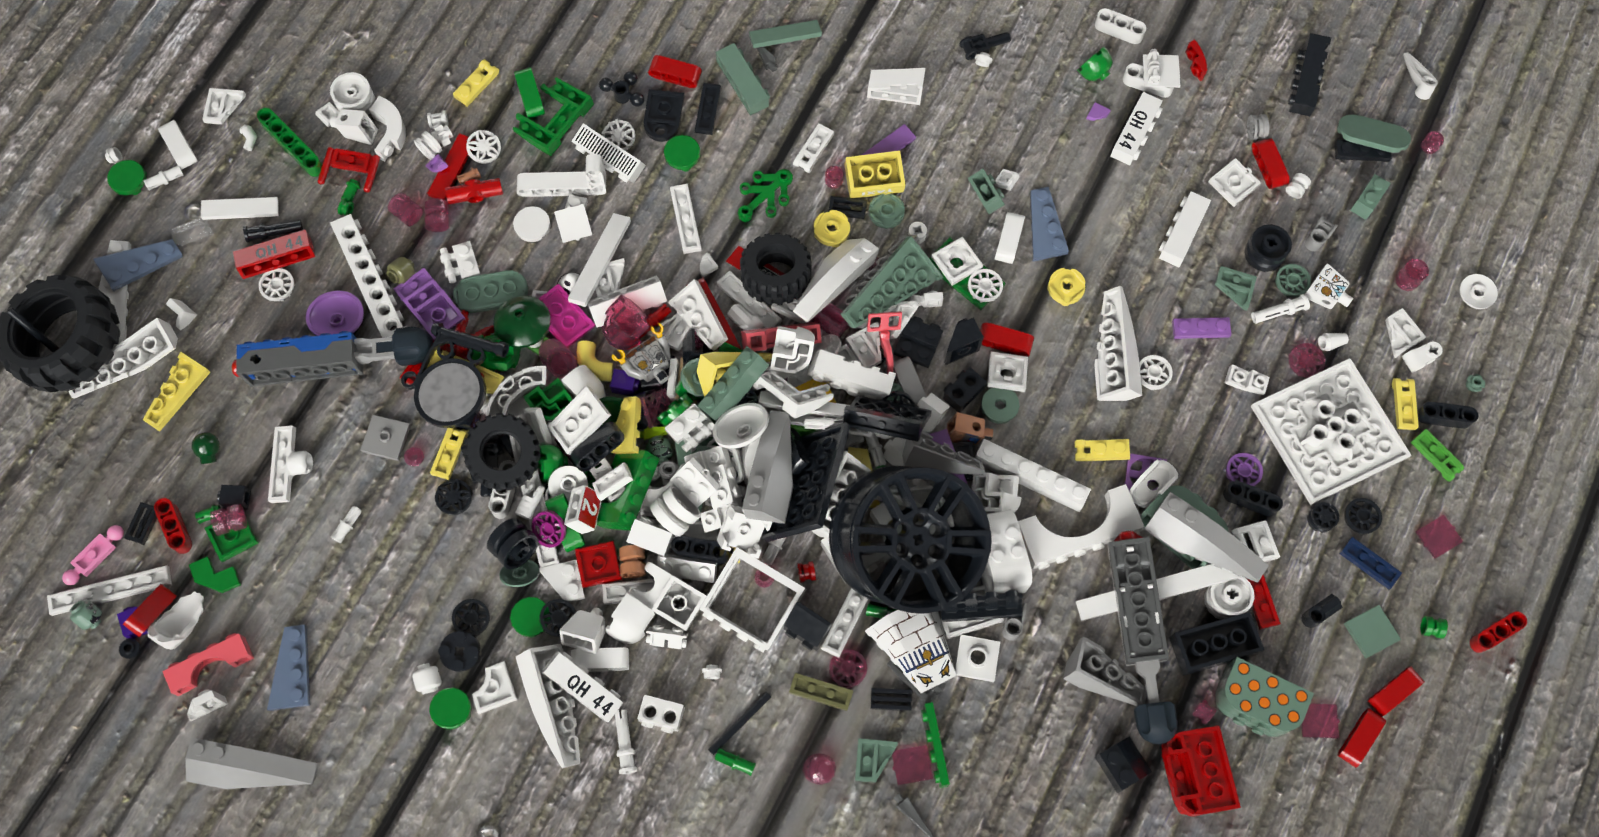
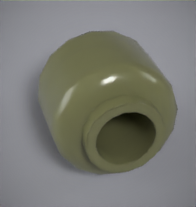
M398 257L388 264L387 277L393 283L404 284L415 274V265L410 259Z

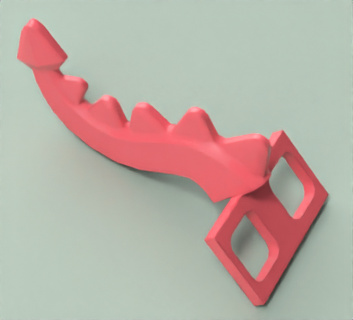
M901 311L868 314L867 331H879L881 348L884 351V358H886L887 374H889V371L893 372V353L889 340L890 332L888 330H901ZM899 316L898 325L888 326L889 317ZM881 317L880 326L870 327L871 318Z

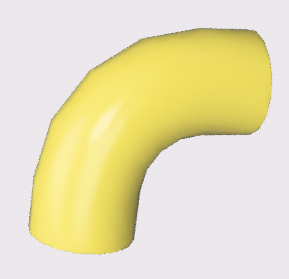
M579 341L576 350L579 366L586 365L600 381L611 382L614 364L597 360L595 356L596 344L594 342Z

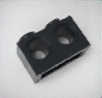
M971 367L967 371L962 370L956 377L957 380L953 384L950 382L943 390V400L959 413L985 389L987 381ZM971 380L974 382V385H968L965 381ZM959 393L962 397L955 398L952 394Z

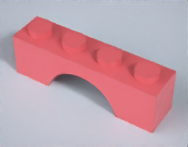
M816 322L782 326L797 329V326L805 328L814 334V344L822 343L820 324ZM778 326L741 331L743 350L746 346L754 352L774 347Z
M239 633L228 635L220 643L210 644L206 647V650L200 653L190 654L182 662L170 664L168 669L162 672L171 693L180 696L198 686L200 672L208 664L215 661H226L236 668L254 659L246 638Z

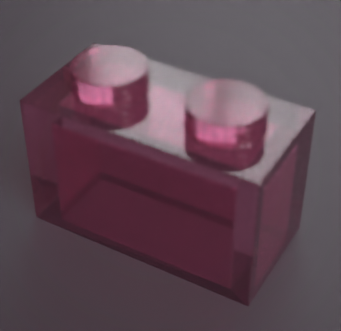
M829 303L810 320V322L820 324V329L826 333L836 335L839 338L849 328V324L841 316L843 311L832 303Z

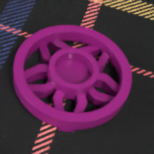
M550 510L538 513L532 520L531 529L541 545L552 548L564 541L567 526L564 525L563 519L557 513ZM536 525H537L538 528L540 529L539 534H538V532H537V527H536ZM549 538V540H550L552 543H548V542H546V541H544V540H546V539Z

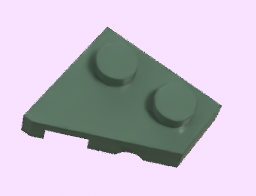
M1220 266L1215 286L1243 310L1247 311L1257 277Z
M858 738L855 781L876 783L895 751L898 742Z

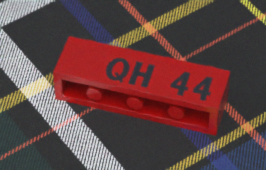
M305 229L233 251L237 271L242 279H246L314 258L315 252L312 240Z

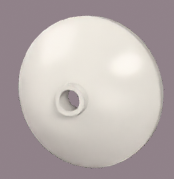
M745 403L735 406L722 414L713 427V437L716 443L724 448L747 446L764 433L769 423V415L763 406L756 403Z

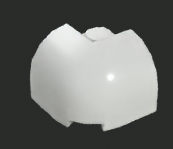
M778 326L770 370L796 373L809 365L815 342L814 334L798 326L797 329Z
M586 365L576 367L561 379L564 387L574 397L586 386L591 387L599 399L606 397L602 382Z
M984 473V475L973 474L972 490L980 499L986 512L995 513L1010 509L1015 512L1021 503V497L1017 496L1018 476H999L993 473Z
M626 593L611 615L613 622L610 626L606 627V632L610 637L623 644L636 643L645 636L644 630L655 613L642 602Z

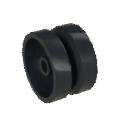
M1273 224L1262 225L1255 230L1245 246L1244 253L1247 262L1259 271L1269 272L1276 270L1291 252V237L1280 226Z
M512 518L501 523L492 532L487 541V549L495 558H498L499 562L506 569L512 570L525 564L532 557L538 547L539 539L531 530H528L520 519Z

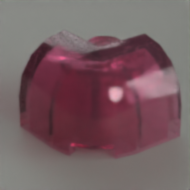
M621 294L604 313L607 316L601 329L611 346L620 350H630L642 343L639 337L650 326L646 321L648 317L642 309Z

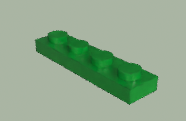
M933 702L926 703L923 706L924 709L921 710L923 722L927 723L928 730H925L927 742H930L932 750H929L931 763L935 762L934 780L935 783H939L940 788L948 787L950 783Z

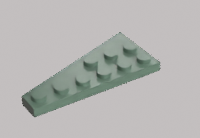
M906 237L845 308L841 316L851 328H857L868 321V314L882 313L891 306L897 305L916 294L919 290L930 286L931 283L944 277L913 237Z

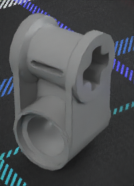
M1322 215L1305 241L1306 248L1310 251H1318L1338 225L1331 224Z
M1027 603L1022 604V617L1004 618L1002 634L1007 640H1016L1021 634ZM1008 626H1014L1017 629V633H1011L1008 630Z

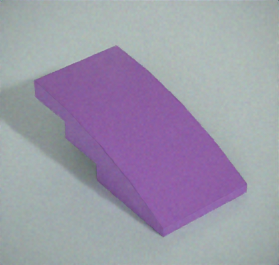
M425 268L415 273L404 284H399L393 288L417 321L432 336L433 340L436 339L431 333V327L434 323L441 322L444 328L451 329L465 319L445 291L441 289Z

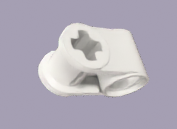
M1432 341L1407 352L1402 358L1411 373L1435 361L1442 354V347L1439 343Z

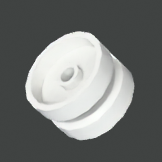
M355 72L342 74L333 81L330 87V95L339 112L342 109L365 111L367 115L371 113L369 109L376 101V98L367 79L363 75Z
M669 486L663 492V498L656 499L650 505L653 515L660 524L669 532L679 537L689 529L688 523L694 524L701 517L699 509L675 486Z
M1237 575L1235 580L1207 587L1204 595L1208 611L1220 620L1246 613L1252 607L1255 599L1251 583Z

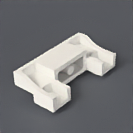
M722 446L699 451L684 457L685 463L694 457L703 468L710 470L711 477L720 485L710 496L713 509L701 513V521L705 533L721 529L730 504L743 506L741 502L742 492L736 481V471L732 467L728 449Z

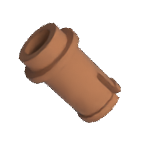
M473 167L470 171L457 176L460 185H463L468 180H479L481 178L478 169H473Z

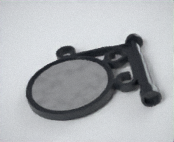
M438 322L434 323L431 327V333L436 339L429 349L418 374L413 371L404 373L401 383L408 390L415 389L414 402L416 409L428 423L440 428H454L474 418L485 401L486 384L482 374L476 368L477 365L484 363L486 359L484 351L493 352L496 356L505 358L509 352V344L502 341L493 342L464 332L444 328L443 323ZM450 344L451 352L446 356L442 355L440 347ZM455 345L470 349L467 354L469 362L454 358L456 354ZM437 350V354L442 360L427 368L434 352ZM473 350L481 353V357L478 360H472ZM409 377H416L412 384H406V380Z

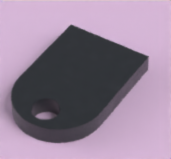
M649 89L643 122L644 130L648 137L655 141L664 142L677 135L680 128L684 93ZM658 129L665 130V133L662 135L656 134V131Z

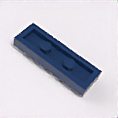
M1353 537L1348 540L1339 553L1389 590L1402 574V572Z

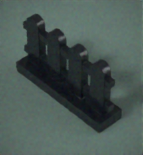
M1017 590L1006 591V594L987 592L983 596L969 593L957 604L941 610L942 622L1022 617V593H1018Z

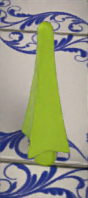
M647 427L644 431H640V438L646 440L656 436H664L668 433L665 431V427Z

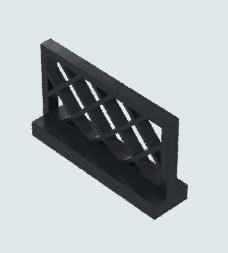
M857 395L850 406L846 405L844 408L843 423L846 422L851 426L850 428L918 442L921 437V431L931 417L932 410Z

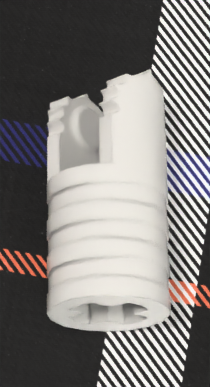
M532 482L528 484L515 511L516 515L527 520L532 519L545 491L544 486H538L536 489L535 483Z

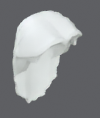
M194 591L191 595L181 597L170 610L164 612L161 618L149 626L147 636L166 649L172 650L177 648L191 634L199 621V617L203 613L204 596Z

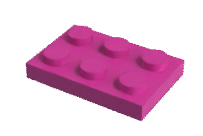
M557 284L541 296L539 300L547 306L551 316L549 331L567 349L595 328V324L577 304L568 301V293Z

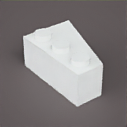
M925 68L871 70L867 98L920 105Z

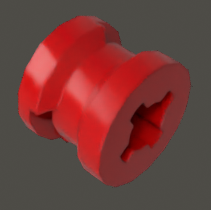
M809 561L807 564L797 563L800 583H804L806 580L816 581L813 561Z

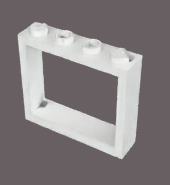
M736 547L700 610L704 612L702 616L710 621L716 619L721 622L719 626L728 632L731 629L736 631V636L741 640L747 642L749 639L754 642L753 647L761 652H764V650L770 651L782 632L797 601L800 602L807 589ZM740 559L796 592L767 642L711 609V606Z

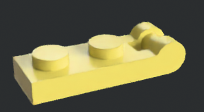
M482 60L479 67L453 93L454 98L468 107L499 73V69L491 66L487 60Z
M1393 378L1392 388L1394 389L1397 429L1416 430L1419 426L1414 379H1406L1404 381L1400 378Z
M456 427L447 428L431 468V475L450 480L461 453V447H463L464 440L469 435L468 430H459ZM454 436L458 437L457 441L452 440Z
M1129 439L1074 441L1075 448H1077V453L1075 454L1076 461L1130 460ZM1084 448H1090V453H1085Z

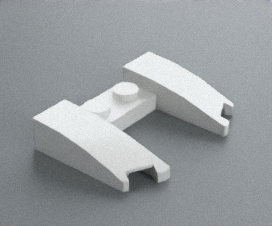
M771 361L767 362L769 364L768 368L753 385L757 390L766 388L767 391L783 401L782 409L793 418L801 417L820 408L832 400L834 396L833 393L826 394L830 389L828 384L798 391L784 380L794 373L770 370Z

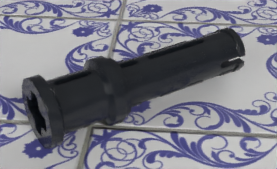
M301 220L272 225L261 223L259 226L254 227L243 226V234L247 243L255 239L262 238V240H266L268 236L303 230Z

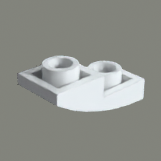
M1231 365L1228 368L1224 383L1244 391L1264 395L1270 377L1255 370L1248 372L1240 367Z

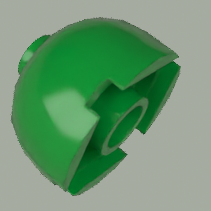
M1102 47L1100 51L1088 59L1077 71L1089 81H1096L1098 79L1103 81L1111 74L1109 70L1113 63L1112 56L1105 47Z
M552 444L540 445L541 457L538 462V468L542 472V474H539L542 484L548 483L551 474L557 468L568 465L567 456H563L562 450Z

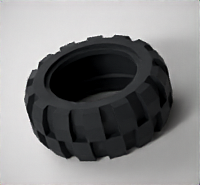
M47 276L46 281L37 279L26 285L27 289L23 293H16L8 302L11 304L9 308H14L41 333L44 334L56 319L66 313L77 311V321L73 333L62 347L49 355L40 357L41 342L6 312H2L0 315V361L6 371L26 385L45 392L70 391L79 388L82 381L90 382L100 374L98 370L104 363L106 365L109 364L114 355L112 348L114 344L119 343L120 330L117 324L120 322L115 306L111 304L109 297L88 281L75 276Z

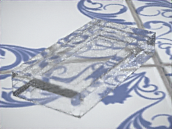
M202 218L170 229L177 247L213 234L209 220H202Z

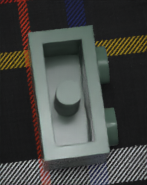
M981 169L968 177L969 182L989 214L1005 205L1002 201L1004 195L1000 188L995 189L994 184L996 182L991 174L987 175L985 170Z

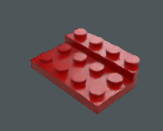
M1220 726L1176 733L1170 741L1162 744V758L1173 802L1180 814L1195 817L1241 808Z

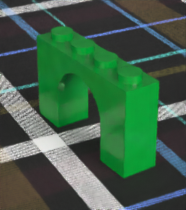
M639 450V453L615 455L611 468L615 469L622 463H626L633 480L627 484L625 491L616 501L601 503L597 518L598 526L604 529L631 531L660 460L658 457L646 450Z

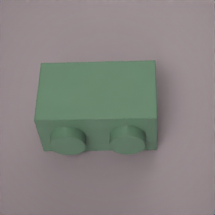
M1374 174L1350 211L1366 220L1391 183Z

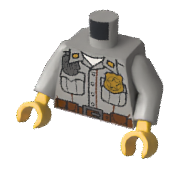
M658 323L660 326L658 332H655L653 326H651V331L657 337L653 335L626 355L624 351L617 350L620 353V358L617 359L612 354V359L619 361V365L630 377L639 380L644 379L646 382L656 378L660 384H663L669 379L665 370L669 368L668 361L671 359L670 345L665 334H662L664 328Z

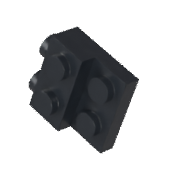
M914 316L904 327L894 355L901 358L908 356L913 363L929 368L942 338L943 330L937 324H925L921 318Z

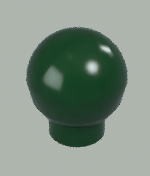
M204 432L195 436L191 448L193 453L200 458L201 464L217 462L216 454L220 449V442L215 435Z

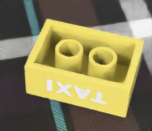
M900 151L845 158L844 166L849 198L854 199L904 192L905 179Z

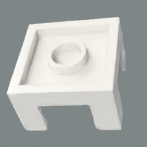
M730 504L717 537V542L721 549L731 551L730 546L746 550L749 556L759 558L762 550L758 544L764 527L767 531L770 530L772 522L746 519L742 507Z

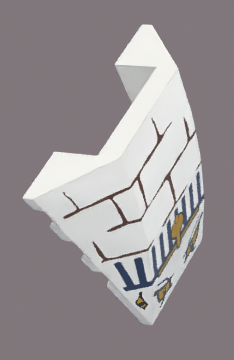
M897 610L886 615L865 630L868 636H871L877 642L878 647L889 655L890 660L899 666L903 674L920 693L956 677L938 612L917 614Z

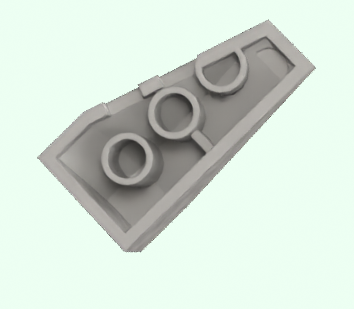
M921 431V437L918 442L906 439L902 454L905 466L934 468L956 474L984 475L985 473L983 462L962 451L954 452L949 447L950 445L945 442L941 445L933 441V436Z
M1082 637L1066 663L1063 679L1079 688L1135 706L1145 704V686L1131 673H1126L1118 666L1119 662L1117 660L1109 658L1104 653V648Z

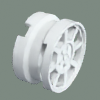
M427 131L421 134L422 137L414 140L417 148L429 160H432L436 153L439 154L443 151L437 140Z

